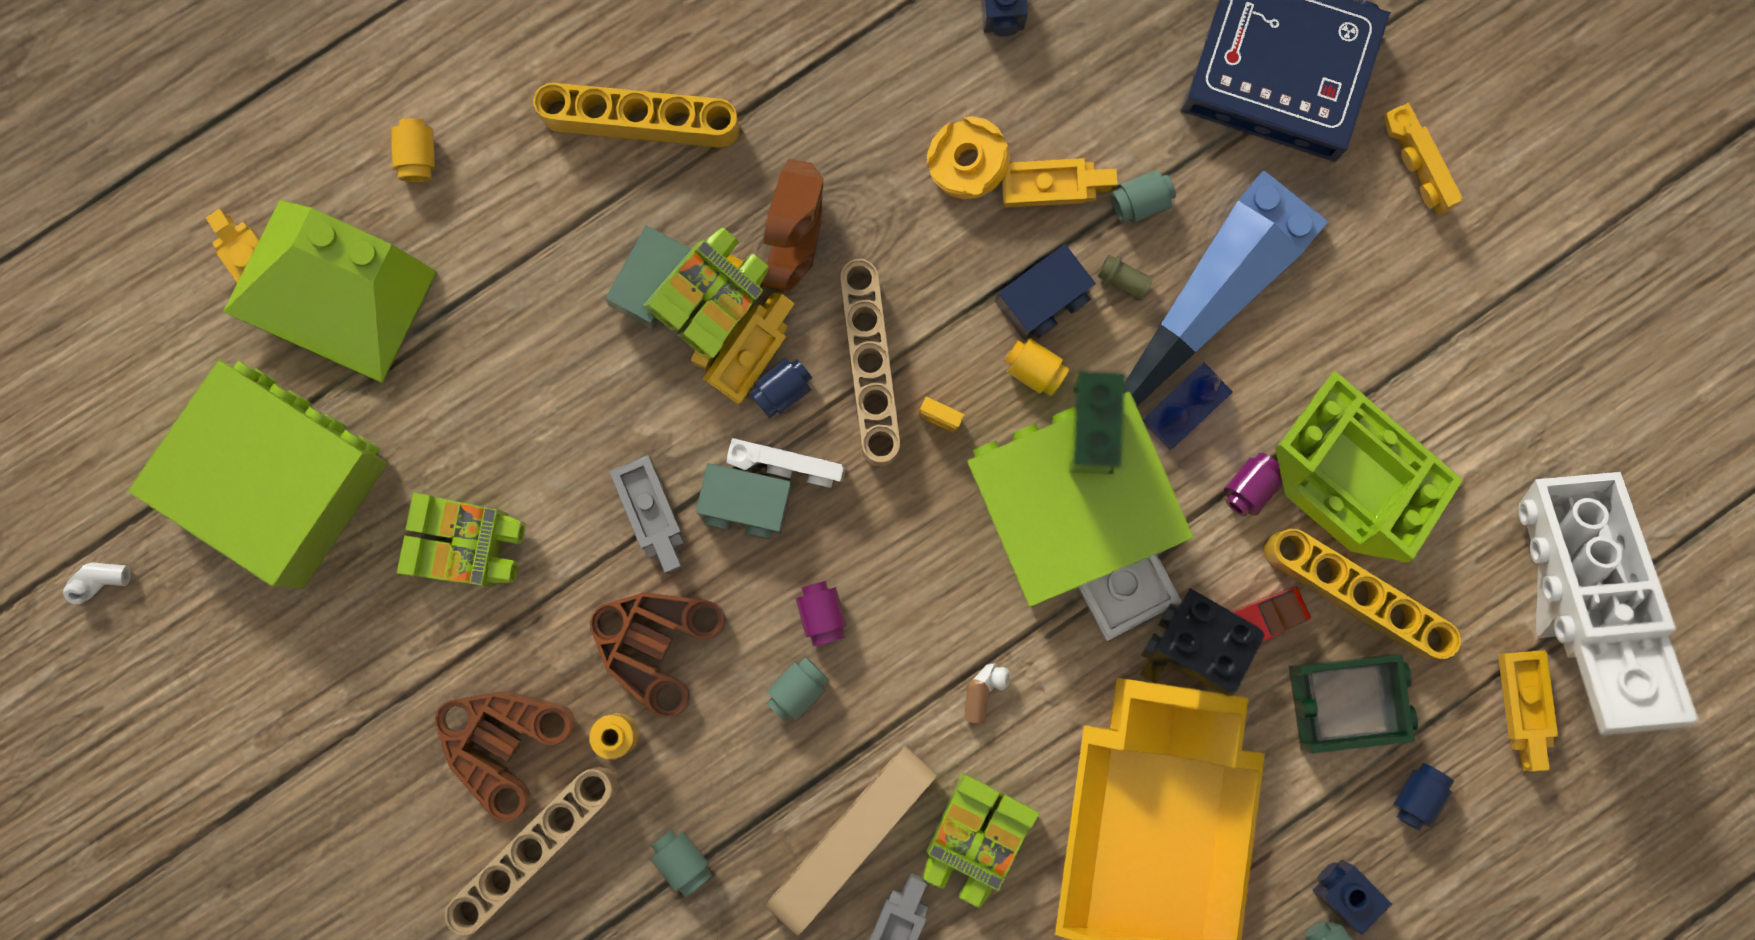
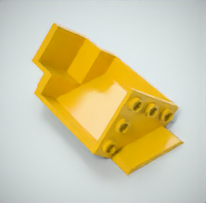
M1116 678L1110 728L1085 725L1083 728L1055 935L1070 940H1242L1265 753L1242 749L1249 698L1225 696L1219 693Z

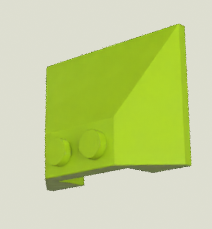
M279 200L223 312L383 384L437 271L393 244L312 207Z
M1333 371L1275 448L1286 497L1350 552L1407 563L1415 558L1463 481L1460 476L1337 371Z

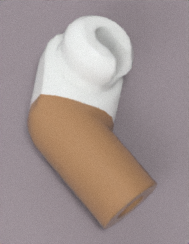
M997 663L986 665L968 684L964 715L966 721L972 723L985 722L988 695L994 688L1002 691L1009 686L1011 673L1006 667H998Z

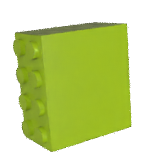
M218 359L128 492L271 586L304 589L389 462L377 455L381 450L379 446L361 435L357 436L346 430V425L325 412L321 413L310 407L311 402L291 390L287 391L277 385V380L258 368L253 369L239 360L233 366Z
M1130 392L1124 394L1121 467H1114V474L1069 472V463L1073 460L1076 407L1054 415L1053 424L1041 430L1038 429L1037 424H1033L1014 432V441L1001 447L998 446L997 441L980 446L973 450L975 458L967 461L1029 607L1194 538Z

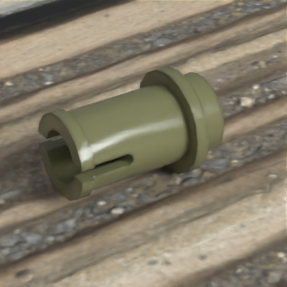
M1108 255L1097 275L1098 278L1103 280L1102 284L1107 286L1110 283L1141 301L1148 291L1153 277L1121 261L1122 257L1119 255L1116 258Z

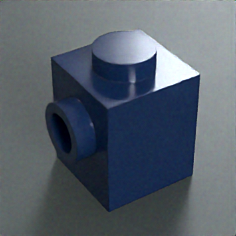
M981 0L984 33L994 32L997 36H1010L1016 34L1018 30H1024L1028 16L1027 0Z
M1341 860L1338 864L1333 862L1324 868L1317 878L1319 883L1313 889L1316 895L1349 928L1360 935H1363L1392 905L1354 865L1344 860Z

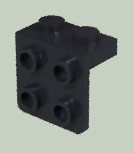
M1189 588L1179 606L1177 607L1170 603L1158 625L1165 630L1161 637L1153 633L1141 656L1148 659L1140 675L1156 683L1167 664L1170 663L1225 696H1233L1238 690L1264 639V632L1256 625Z

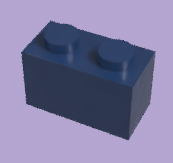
M1064 244L998 292L995 303L1024 341L1033 334L1040 339L1058 325L1055 318L1068 309L1072 315L1089 303L1091 298L1088 294L1096 283L1068 246Z

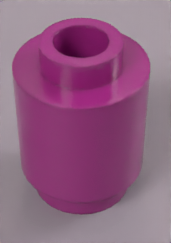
M1258 453L1255 458H1248L1224 488V493L1228 497L1225 500L1226 504L1241 516H1246L1247 514L1257 516L1283 484L1278 462L1264 453Z
M826 581L802 587L803 596L795 599L805 636L811 638L812 646L845 638L843 627H846L847 624L837 588L828 589Z

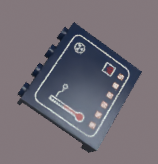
M1218 0L1190 88L1184 97L1180 111L1336 162L1348 149L1391 12L1379 9L1377 4L1366 0Z

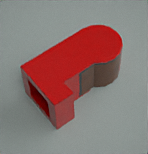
M1297 586L1231 611L1261 628L1264 632L1263 641L1282 634V631L1311 619Z

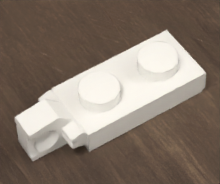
M734 438L731 440L726 463L743 470H749L757 464L765 463L768 464L767 473L791 478L792 470L809 474L808 483L829 488L832 487L833 480L843 482L846 467L843 464Z

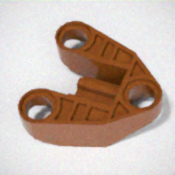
M788 158L781 171L769 208L764 232V244L771 245L767 265L770 268L764 278L765 288L790 291L813 266L821 227L824 179L810 162Z
M643 592L597 608L592 614L590 627L606 671L656 715L667 718L683 712L690 700L689 690L685 683L660 671V668L623 652L625 645L663 661L673 638L637 622L640 615L670 629L680 630L694 637L707 639L720 634L725 626L726 618L721 606L707 600ZM704 607L713 609L718 617L717 625L710 632H702L694 624L696 612ZM607 611H616L620 614L623 621L621 630L612 636L606 635L600 628V619ZM666 685H673L681 692V703L673 710L663 708L658 701L659 691Z
M507 691L455 699L443 703L436 712L435 726L451 771L496 820L508 822L522 816L530 804L528 787L510 773L507 767L472 746L476 743L506 762H509L513 754L517 752L522 740L489 721L490 716H493L519 733H526L543 744L556 745L562 743L572 735L575 727V719L571 710L558 703ZM455 706L463 708L468 715L467 726L458 732L451 730L446 723L447 712ZM551 712L561 715L565 722L563 733L553 738L547 736L542 729L543 718ZM509 788L518 794L520 804L514 813H505L499 808L498 794L501 790Z

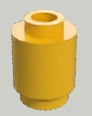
M421 119L399 120V126H394L390 129L392 169L397 171V179L399 181H430L432 179L431 171L435 170L433 128L425 126L424 120Z
M1030 337L1025 343L1017 340L1004 359L1005 362L1010 364L1006 372L1038 394H1041L1043 391L1047 395L1052 396L1069 371V368L1062 364V358Z
M614 713L598 719L591 728L589 736L591 747L597 755L605 759L622 757L631 752L637 745L639 739L638 726L626 714ZM608 729H613L618 733L619 739L615 745L608 741Z

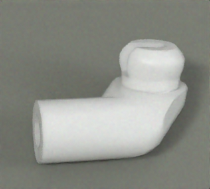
M87 563L68 580L63 589V596L71 604H82L92 598L104 585L127 586L131 578V569L128 565Z

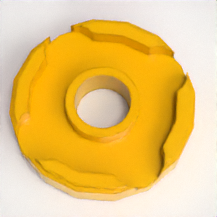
M973 116L962 118L963 121H958L955 124L951 122L942 127L932 139L927 153L929 172L938 188L950 197L963 200L979 198L994 190L1005 177L1010 163L1009 146L999 128L987 119ZM970 149L978 151V157L973 164L969 166L958 165L959 157L964 151Z

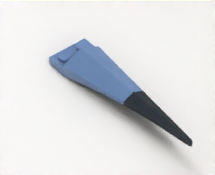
M1263 170L1228 214L1176 301L1126 379L1124 394L1127 392L1131 393L1136 407L1141 404L1292 264L1328 221Z

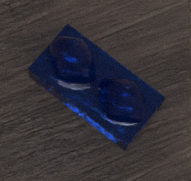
M1203 362L1142 420L1163 444L1171 450L1229 397L1233 391Z

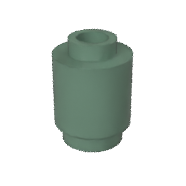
M1158 170L1118 185V190L1110 193L1113 209L1121 223L1127 221L1136 223L1166 211L1172 206L1171 199L1176 197L1175 188L1170 177L1167 174L1162 176Z
M805 657L799 664L794 662L767 690V693L772 697L767 702V705L784 721L789 716L797 721L825 692L823 687L830 680Z
M671 829L651 846L656 852L650 858L651 862L674 891L680 890L684 897L690 895L712 876V873L706 867L709 862L684 831L676 836Z

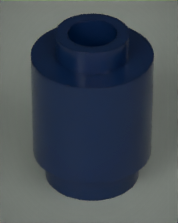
M784 358L754 383L756 387L749 394L771 419L777 413L782 415L808 394L811 388L807 383L813 378L798 359L790 363Z
M1422 763L1418 771H1412L1393 803V806L1400 810L1396 817L1418 831L1421 830L1423 825L1433 828L1453 794L1450 788L1454 780L1438 769Z

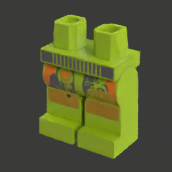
M723 227L715 231L706 240L697 242L642 306L671 331L679 330L676 335L704 358H714L724 345L722 343L745 315L754 300L762 293L763 289L759 285L770 268L754 254H749L739 268L726 259L739 241ZM701 300H703V301L700 303V305L696 308V310L692 313V315L689 316L690 313L694 310V308L698 305V303H699Z
M413 492L406 530L451 538L452 541L451 543L404 535L397 574L493 587L494 583H515L518 561L502 559L499 556L502 541L522 544L526 523L507 516L508 513L501 510Z
M961 772L926 849L929 858L925 865L923 879L944 889L953 869L968 875L958 896L964 901L980 908L989 897L992 889L999 891L1004 877L1009 871L1029 829L1033 827L1039 812ZM990 808H992V810H991V812H990V814H989V817H988V819H987V821H986V823H985L983 829L981 830V827H982V825H983V823H984V820H985V818H986V816H987V814H988Z

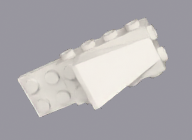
M1621 472L1536 479L1520 501L1518 514L1521 523L1527 526L1531 539V557L1538 564L1536 632L1538 638L1557 637L1559 642L1564 644L1568 658L1576 657L1601 735L1693 726L1698 721L1669 638V635L1676 628Z

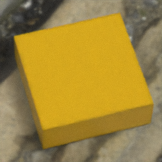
M927 396L919 411L921 419L953 434L957 432L965 415Z

